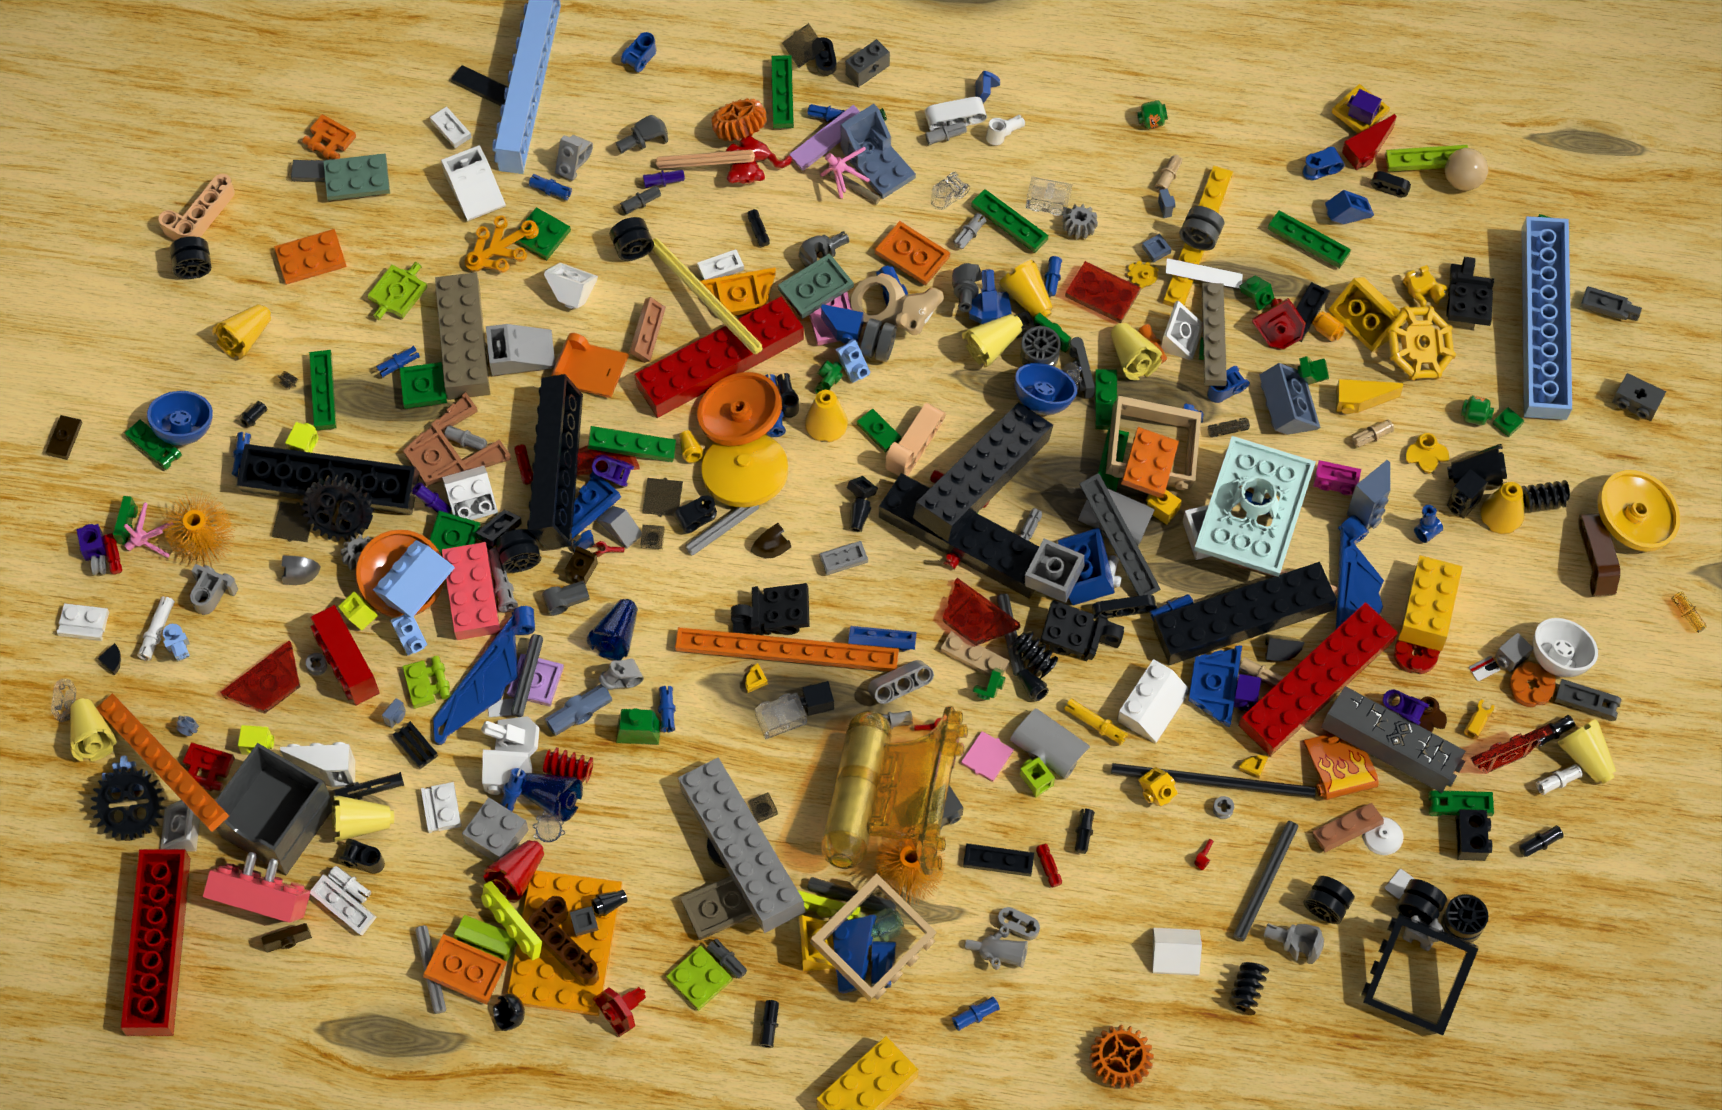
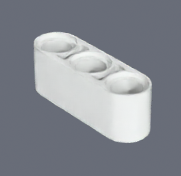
M970 97L934 104L927 107L924 111L930 131L942 128V125L949 126L959 122H964L966 126L979 124L987 118L980 97Z

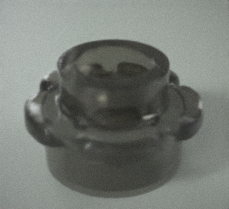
M283 371L281 376L278 375L280 379L279 384L288 389L292 386L297 387L295 384L298 379L286 371Z

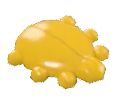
M1137 261L1136 264L1132 263L1128 267L1130 272L1127 275L1133 277L1131 282L1139 284L1141 289L1145 286H1151L1158 278V267L1153 268L1149 262L1142 264L1141 261Z

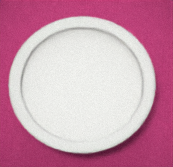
M1383 817V825L1362 834L1365 845L1372 852L1379 855H1390L1401 847L1403 832L1398 823L1390 818Z

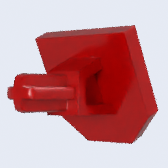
M1274 298L1270 309L1252 318V322L1271 347L1286 349L1303 337L1306 323L1289 298L1285 300Z
M608 987L593 998L618 1037L635 1027L631 1010L646 998V991L637 987L621 997L617 992Z

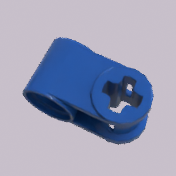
M649 32L638 35L636 40L623 52L621 62L634 67L636 72H641L656 54L657 49L654 35Z
M1328 147L1306 157L1303 176L1308 180H1317L1327 175L1338 173L1344 168L1345 164L1335 147Z
M1233 366L1226 370V386L1209 385L1207 396L1212 402H1223L1229 397L1241 393L1249 386L1250 382L1239 373L1238 366Z

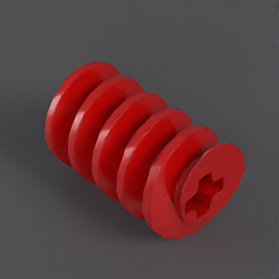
M558 747L555 748L553 753L549 749L545 756L543 773L548 774L551 771L552 776H557L560 773V777L563 779L568 776L570 781H574L577 778L578 783L582 784L586 780L587 784L593 770V757H590L588 762H585V755L583 754L577 760L576 752H573L568 757V750H564L562 755H559Z

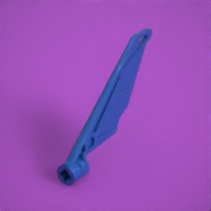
M1356 515L1349 517L1338 527L1340 531L1336 629L1365 602L1379 615L1383 609L1379 591L1384 580L1355 545L1369 533Z
M520 606L512 612L510 619L433 718L434 737L438 745L445 743L447 736L501 700L505 687L518 678L515 635H529L535 631L534 609L532 607ZM446 723L444 732L441 736L439 735V727Z

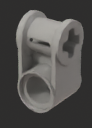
M630 658L612 661L609 669L601 673L599 680L605 688L613 690L633 688L639 685L644 680V677L635 660Z

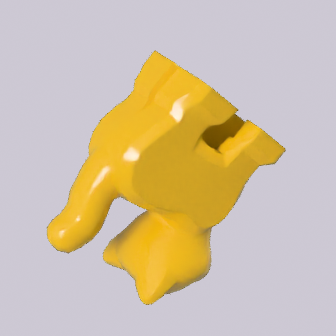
M1428 265L1419 268L1421 273L1418 274V277H1415V270L1407 272L1405 278H1403V284L1408 288L1410 296L1420 304V307L1426 306L1427 303L1423 295L1430 293L1432 299L1438 305L1439 301L1444 298L1447 287L1436 282L1434 276L1429 272Z

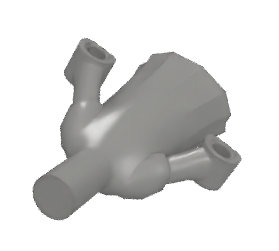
M1002 926L996 934L987 936L982 942L967 939L965 948L979 951L980 956L988 960L995 970L1000 968L1001 962L1023 968L1027 955L1028 941L999 940L1001 937L1006 938L1009 935V928Z

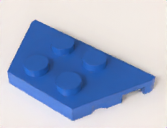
M1241 645L1235 646L1231 650H1219L1210 655L1197 656L1194 661L1188 701L1227 727H1230L1242 651Z

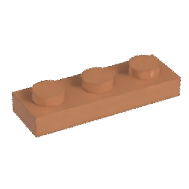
M652 297L645 298L629 352L644 363L651 360L666 309L664 305Z
M1370 803L1314 830L1313 838L1325 853L1383 825L1384 819L1375 806Z

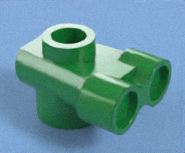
M826 360L817 374L822 377V380L815 388L816 393L822 390H830L833 384L836 385L843 374L840 371L843 366L839 362L835 361L832 364Z

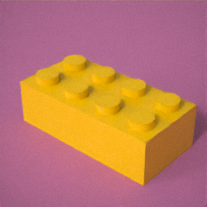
M1419 555L1398 640L1438 651L1443 650L1449 632L1463 566Z
M885 1036L816 1098L817 1107L820 1110H883L918 1078L919 1069Z

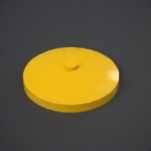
M763 435L753 442L738 446L714 443L707 450L702 461L703 482L708 492L715 499L733 507L757 506L771 500L784 487L788 477L787 456L781 445L767 435Z
M1623 470L1613 474L1601 486L1597 500L1601 520L1607 530L1622 544L1635 550L1647 552L1659 550L1674 539L1680 526L1679 508L1671 492L1658 479L1641 471Z

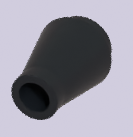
M861 498L853 499V503L850 504V530L862 532L872 509L870 501Z
M1024 669L1018 674L1017 678L1021 681L1030 699L1040 701L1048 694L1047 683L1032 674L1028 669Z
M623 889L597 894L595 898L591 899L592 907L597 916H606L622 904L628 902Z

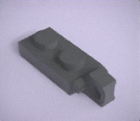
M1589 286L1586 287L1580 306L1581 308L1622 320L1638 321L1642 311L1641 307L1632 305V302L1628 301L1626 297Z

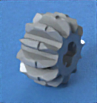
M1074 204L1072 209L1067 208L1066 214H1064L1062 219L1064 231H1068L1069 237L1075 235L1076 239L1080 236L1086 239L1088 234L1093 235L1098 225L1096 212H1092L1091 207L1086 209L1084 204L1081 207Z
M359 534L357 539L350 536L351 542H344V548L341 549L342 561L345 565H348L350 570L357 567L362 550L371 541L369 536L364 539L361 534Z

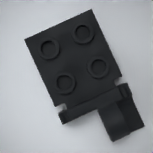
M1464 257L1462 265L1451 264L1449 299L1446 317H1448L1449 321L1490 326L1492 322L1494 278L1473 276L1475 258Z
M807 583L763 588L764 594L761 593L758 586L752 587V607L745 604L731 607L733 633H759L764 635V630H766L768 635L771 634V631L792 635L798 633L800 628L810 627L809 587Z
M1053 600L1049 607L1040 642L1050 645L1049 649L1059 655H1069L1072 653L1077 655L1076 658L1078 659L1085 655L1084 661L1087 662L1088 659L1092 660L1095 657L1099 642L1118 648L1123 638L1124 627L1108 621V616L1102 614L1094 621V614Z

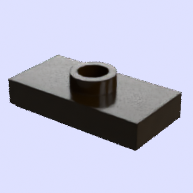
M60 415L46 450L48 456L68 460L82 426L81 419Z
M303 923L264 936L261 939L268 953L280 948H292L296 943L310 939L312 936L307 923Z

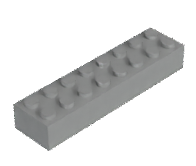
M719 757L678 777L683 795L763 932L766 933L805 913L804 901Z

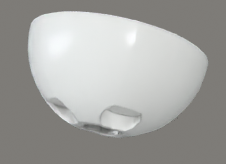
M1551 618L1541 622L1533 637L1535 657L1539 664L1553 675L1575 677L1588 671L1597 661L1598 648L1595 640L1583 627L1575 622L1562 618Z

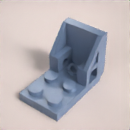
M872 104L841 124V148L845 157L862 147L866 148L865 151L849 161L860 174L870 179L868 183L882 199L916 178V173L892 148L891 135L880 110L875 104Z

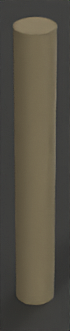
M831 171V172H829V173L827 174V175H829L830 177H832V178L835 179V175H834V172H833V171ZM842 174L845 186L875 204L879 203L880 196Z

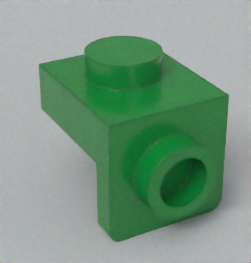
M1256 275L1247 279L1246 282L1239 286L1241 293L1254 300L1258 310L1272 303V300L1275 298L1271 283Z
M1308 356L1299 358V376L1308 384L1329 379L1325 359L1312 361Z
M998 668L992 670L987 688L976 685L973 688V692L977 693V697L985 700H990V697L995 698L998 689L1002 690L1005 683L1004 670Z

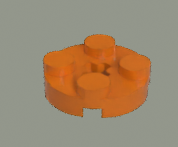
M1526 662L1513 672L1509 685L1513 692L1512 695L1518 703L1526 707H1535L1536 705H1545L1551 700L1556 688V677L1546 671L1541 665ZM1527 682H1536L1538 688L1534 687L1533 690L1530 689V684Z

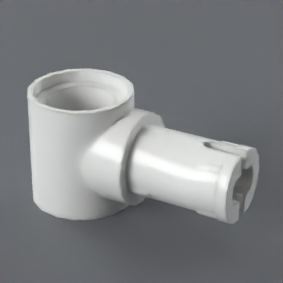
M1017 115L1009 120L1001 118L991 119L986 135L987 142L992 145H1001L1005 137L1010 135L1012 131L1025 126V120L1023 117L1021 118V115Z

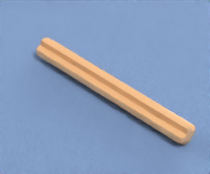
M753 150L659 156L657 157L656 165L659 169L746 163L753 162L755 154Z

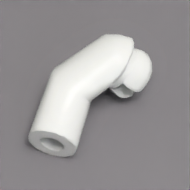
M1111 555L1108 557L1113 585L1118 588L1122 579L1120 576H1115L1119 559L1117 556Z

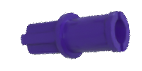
M661 170L659 173L643 175L645 188L661 185L666 187L667 183L684 181V171L677 170L664 173Z
M421 482L414 486L412 494L421 499L426 507H431L437 513L439 511L446 513L451 511V507L439 498L438 493H433Z

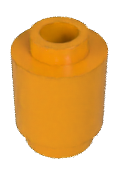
M1320 312L1313 321L1315 330L1330 341L1339 340L1345 332L1344 324L1328 312Z

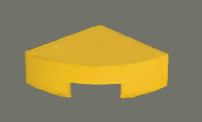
M758 663L752 666L747 674L745 682L747 693L768 684Z
M1257 755L1245 759L1240 764L1238 770L1259 779L1268 756Z

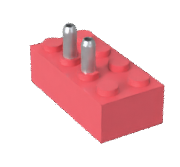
M249 852L243 871L239 870L240 866L229 863L226 866H219L209 871L203 894L204 898L289 923L304 918L311 891L304 889L305 886L294 882H291V885L283 883L282 878L275 877L278 866L277 859L272 858L269 861L265 877L261 876V872L253 870L256 861V853Z

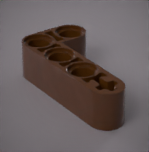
M1599 513L1580 514L1578 520L1579 530L1592 569L1590 579L1591 594L1593 597L1616 595L1620 580V564L1610 533L1602 522Z
M552 896L529 917V926L540 938L542 945L583 985H594L599 979L597 964L559 927L566 920L568 909L566 901L562 897ZM555 906L563 908L559 913L551 911ZM538 922L546 923L541 929L534 927ZM555 937L562 939L558 944L550 943ZM570 953L578 955L574 960L566 959V956ZM583 964V967H584L588 972H590V971L592 970V973H591V974H589V973H585V974H584V971H583V968H582L581 965Z

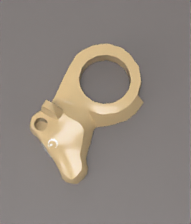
M881 273L878 276L868 277L859 282L851 296V308L854 311L863 312V322L866 324L872 318L882 321V327L887 322L897 325L898 328L904 329L911 335H917L921 333L923 326L929 320L934 310L943 302L944 295L942 291L936 288H929L922 293L905 295L903 288L895 278ZM873 285H883L889 292L888 306L878 315H868L862 307L863 295Z

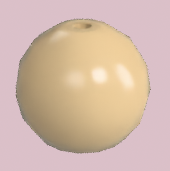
M1463 148L1455 151L1449 156L1445 165L1447 180L1453 187L1464 191L1476 189L1483 184L1489 170L1485 157L1472 148Z

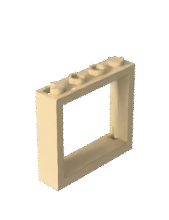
M1118 396L1112 409L1106 474H1111L1117 478H1122L1127 463L1117 462L1116 454L1120 416L1126 415L1189 428L1185 474L1170 472L1167 486L1175 487L1178 490H1190L1196 479L1202 412Z
M876 873L811 938L810 944L870 1002L874 997L878 1000L887 991L884 987L890 981L894 984L903 975L901 970L906 965L911 967L919 959L917 954L923 948L927 951L935 942L933 938L937 932ZM879 888L925 935L871 988L824 941Z

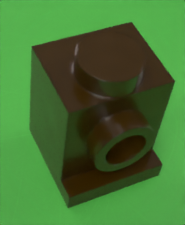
M576 546L575 552L565 568L567 578L574 583L584 581L586 585L598 565L597 555Z

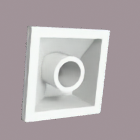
M558 263L544 273L557 300L571 309H577L586 303L598 279V276L563 263Z
M483 749L482 784L484 791L492 795L504 793V785L508 783L511 770L514 768H519L517 776H519L521 769L526 773L523 781L533 773L529 753Z

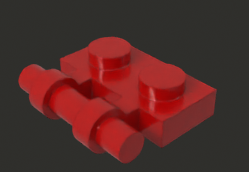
M191 742L183 764L190 767L188 773L205 790L221 792L223 783L216 781L217 776L227 778L235 757L233 754ZM201 770L209 774L207 778L197 775L198 771Z

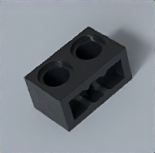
M1459 809L1455 817L1458 860L1485 861L1489 853H1492L1493 847L1492 840L1488 839V832L1491 831V818H1487V810ZM1474 821L1479 827H1472L1469 822ZM1470 843H1477L1480 849H1474Z

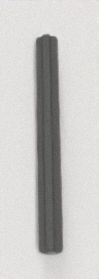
M1292 821L1286 823L1234 932L1233 937L1242 942L1245 941L1295 836L1298 824Z

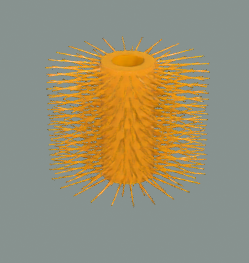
M186 495L190 510L188 511L181 502L184 509L178 508L183 513L179 514L175 509L176 512L174 513L177 515L172 517H177L178 519L176 521L175 519L162 521L169 522L168 524H170L169 528H165L167 529L166 531H170L167 533L166 539L168 535L172 537L173 540H169V546L173 542L176 543L177 546L175 548H179L180 551L182 550L179 555H183L188 551L189 553L185 557L193 553V556L196 558L197 551H199V554H201V565L203 556L204 566L206 557L211 563L207 549L209 548L216 557L213 551L214 549L217 550L215 547H218L223 541L229 540V538L224 540L226 538L224 537L225 535H233L226 534L227 531L221 532L224 530L231 532L226 528H231L229 526H232L230 525L232 523L229 522V525L224 522L226 520L223 518V508H219L217 511L216 506L212 505L213 502L211 504L206 503L205 505L203 500L200 507L201 497L198 504L199 495L197 505L196 501L191 504Z
M908 828L907 834L910 838V829ZM913 830L910 841L907 837L905 838L906 832L902 840L900 834H898L899 842L897 841V843H894L890 838L888 839L892 844L888 842L889 844L887 845L884 841V847L879 857L876 858V862L880 860L879 863L885 865L877 866L874 869L879 870L880 874H882L880 875L882 879L885 878V882L890 883L889 886L893 885V890L899 892V896L903 886H907L906 902L909 891L912 892V895L913 893L915 894L913 896L914 899L918 890L920 892L919 895H921L923 890L926 892L925 888L927 886L929 889L930 886L934 889V880L936 879L938 883L943 875L941 870L944 869L938 866L941 863H935L945 860L940 859L942 858L940 855H943L938 854L940 852L934 853L936 850H930V846L925 847L928 842L922 840L925 837L923 835L920 839L921 832L916 845L914 846L913 844L912 846ZM909 893V902L911 903L912 897Z

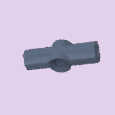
M600 684L582 696L576 695L570 698L563 708L545 718V722L550 731L557 736L575 724L580 725L587 722L594 712L612 702V697L609 691Z

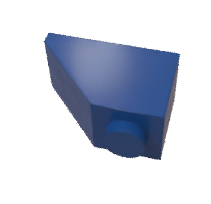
M1342 190L1325 203L1328 217L1332 221L1341 224H1348L1374 216L1367 198L1346 190Z
M822 304L821 318L836 340L847 344L850 340L855 339L858 344L863 327V312Z

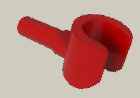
M599 541L592 546L600 549V551L594 552L597 557L602 556L606 552L624 553V547H610L603 541Z
M950 553L946 556L943 564H949L955 570L961 559L957 555Z
M938 718L934 724L914 725V730H933L935 734L941 735L945 732L946 728H939L937 725L945 724L946 720Z
M1212 839L1207 841L1204 849L1197 855L1194 864L1201 870H1204L1211 861L1206 855L1214 842Z

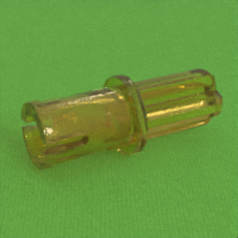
M1683 591L1678 592L1671 598L1682 613V618H1686L1696 632H1702L1707 627L1696 611L1697 607L1692 605Z

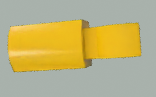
M1483 699L1479 701L1476 707L1477 712L1473 713L1464 730L1465 735L1472 739L1479 737L1488 720L1487 717L1491 716L1495 709L1493 704L1489 710L1483 709Z

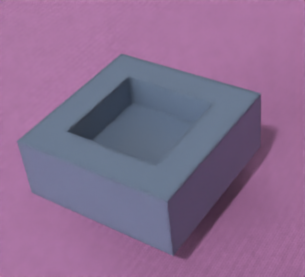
M1168 188L1160 190L1158 203L1163 218L1172 217L1173 208H1175L1174 197L1170 196Z
M1160 234L1142 243L1143 250L1153 263L1171 253L1170 246Z
M396 698L382 714L385 724L393 728L396 723L398 724L403 720L406 712L403 702Z

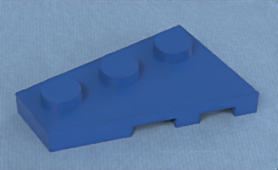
M593 471L589 476V482L579 490L580 495L574 503L572 539L621 498L620 493Z
M875 915L844 921L833 932L834 952L864 981L869 962L867 960L869 946H872L873 940L871 936L873 924H876L877 919ZM836 969L838 991L842 994L856 991L857 989Z

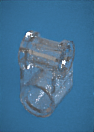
M952 172L933 186L931 205L935 209L943 210L958 199L963 198L970 190V186L959 178L957 172Z

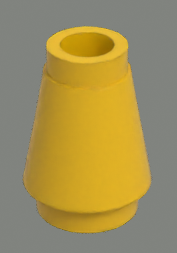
M691 431L681 432L679 438L682 457L689 463L699 461L703 456L702 447Z

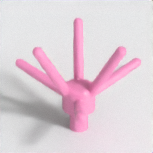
M865 147L856 150L842 159L840 157L835 158L831 153L825 156V159L830 164L829 168L824 170L820 176L823 177L831 171L834 172L840 198H843V192H846L841 174L844 171L866 182L870 181L869 178L856 172L855 168L845 163L865 151Z
M144 503L136 530L133 531L128 524L124 525V528L131 534L130 540L125 544V547L131 551L135 546L145 545L168 558L170 556L169 553L149 543L147 540L162 534V530L168 528L170 524L166 523L146 533L143 530L148 504Z

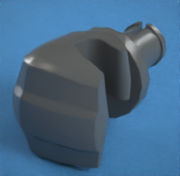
M649 115L638 121L631 128V135L615 143L620 153L623 154L635 146L641 149L646 148L645 141H650V139L661 136L667 143L668 132L665 123L655 115Z
M845 231L831 238L826 235L811 237L802 243L799 249V258L803 265L808 267L817 261L816 254L822 252L823 257L829 253L832 257H835V249L850 242L847 233L845 234Z
M964 263L953 270L952 285L954 295L959 298L958 308L963 312H968L972 309V299L978 296L979 288L974 282L982 280L979 265Z

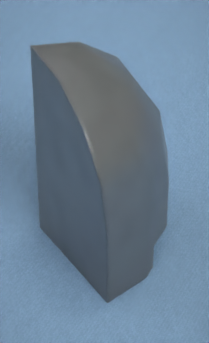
M283 555L282 566L285 569L282 582L284 585L306 584L318 575L321 566L312 559Z

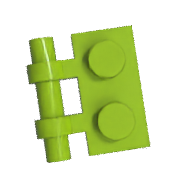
M439 656L431 658L432 666L426 668L424 660L402 666L414 709L436 703L435 694L440 693L442 699L450 697L449 681L445 679V667L441 663ZM436 676L437 683L431 685L429 677Z

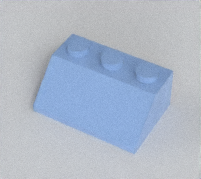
M415 540L402 557L393 564L390 571L378 582L373 591L389 607L413 618L455 567L429 546Z

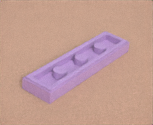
M852 105L789 155L792 157V160L802 171L807 169L841 142V124L860 111Z

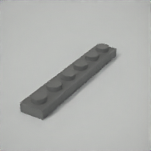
M1098 473L1079 483L1138 596L1152 595L1160 591L1161 589L1100 474Z

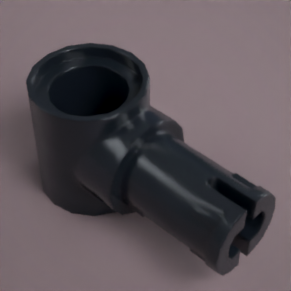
M784 373V380L782 374H779L776 378L782 398V411L785 417L792 418L799 412V397L795 390L792 389L790 374ZM786 403H793V405H791V406H787V405H785V404H786Z

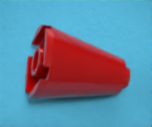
M527 840L486 867L484 870L486 874L483 876L485 882L492 881L509 902H518L544 857L543 846L538 841Z

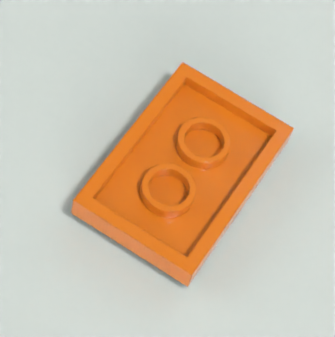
M901 221L895 225L875 249L876 255L925 286L950 258L949 251Z
M335 229L274 246L286 285L347 267Z
M1138 427L1121 484L1163 498L1179 441Z
M443 934L423 977L488 1005L507 961Z

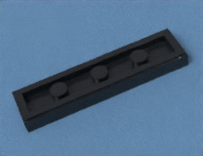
M463 65L451 78L452 83L499 106L505 105L504 93L507 86Z

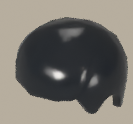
M515 994L499 996L498 1000L501 999L500 1002L493 1006L494 1019L497 1026L502 1031L519 1027L525 1017V1008L521 999Z

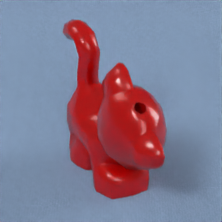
M747 136L746 139L742 138L740 140L739 146L733 143L726 151L753 150L755 154L754 161L732 163L727 180L729 183L738 182L740 184L765 180V174L759 168L756 161L768 159L774 167L783 169L791 164L792 157L787 155L784 160H778L766 144L752 136Z

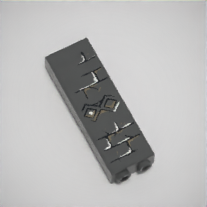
M1346 686L1327 713L1321 727L1443 793L1446 786H1452L1457 777L1454 772L1459 773L1465 763L1462 760L1466 752L1465 750Z

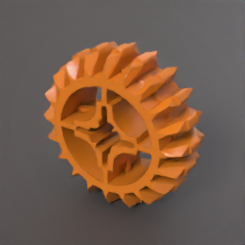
M746 98L735 102L732 101V103L720 107L719 111L714 113L711 122L713 131L719 139H723V141H733L736 139L739 141L741 138L746 139L747 136H753V133L759 132V129L763 128L767 122L765 108L760 101Z
M1121 1024L1118 1027V1031L1113 1026H1110L1109 1033L1103 1030L1101 1031L1102 1038L1096 1036L1094 1040L1096 1044L1091 1045V1050L1094 1052L1090 1054V1059L1094 1061L1091 1067L1092 1069H1098L1095 1074L1097 1077L1104 1075L1103 1083L1111 1080L1112 1088L1118 1082L1120 1083V1088L1124 1089L1125 1082H1127L1132 1088L1134 1087V1080L1141 1083L1143 1080L1142 1076L1147 1077L1149 1075L1147 1069H1152L1153 1063L1150 1060H1153L1154 1054L1149 1053L1152 1050V1045H1144L1148 1040L1147 1036L1139 1038L1140 1030H1137L1134 1034L1132 1033V1027L1129 1026L1127 1031H1124ZM1122 1041L1129 1042L1133 1046L1127 1047L1123 1044ZM1113 1042L1114 1052L1108 1054V1057L1103 1058L1102 1052L1104 1048ZM1118 1053H1121L1122 1056H1126L1125 1062L1124 1060H1122L1121 1057H1117ZM1140 1055L1141 1063L1136 1069L1131 1071L1130 1061ZM1109 1067H1118L1122 1073L1116 1072Z

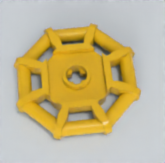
M1430 305L1426 307L1404 306L1400 309V313L1393 323L1386 329L1391 353L1389 358L1411 380L1421 378H1434L1437 380L1442 377L1443 371L1451 360L1456 357L1451 332L1453 328ZM1415 316H1423V321H1416ZM1406 319V321L1408 322V326L1404 329H1400V326ZM1431 321H1433L1440 328V330L1438 328L1435 329L1433 326H1431L1433 325ZM1397 336L1401 337V351H1399ZM1420 337L1422 341H1425V345L1421 346L1419 343ZM1441 354L1443 358L1438 364L1436 357ZM1405 355V358H1406L1408 361H1412V362H1413V365L1411 366L1407 361H1405V360L1402 358V356ZM1421 364H1428L1430 370H1420Z

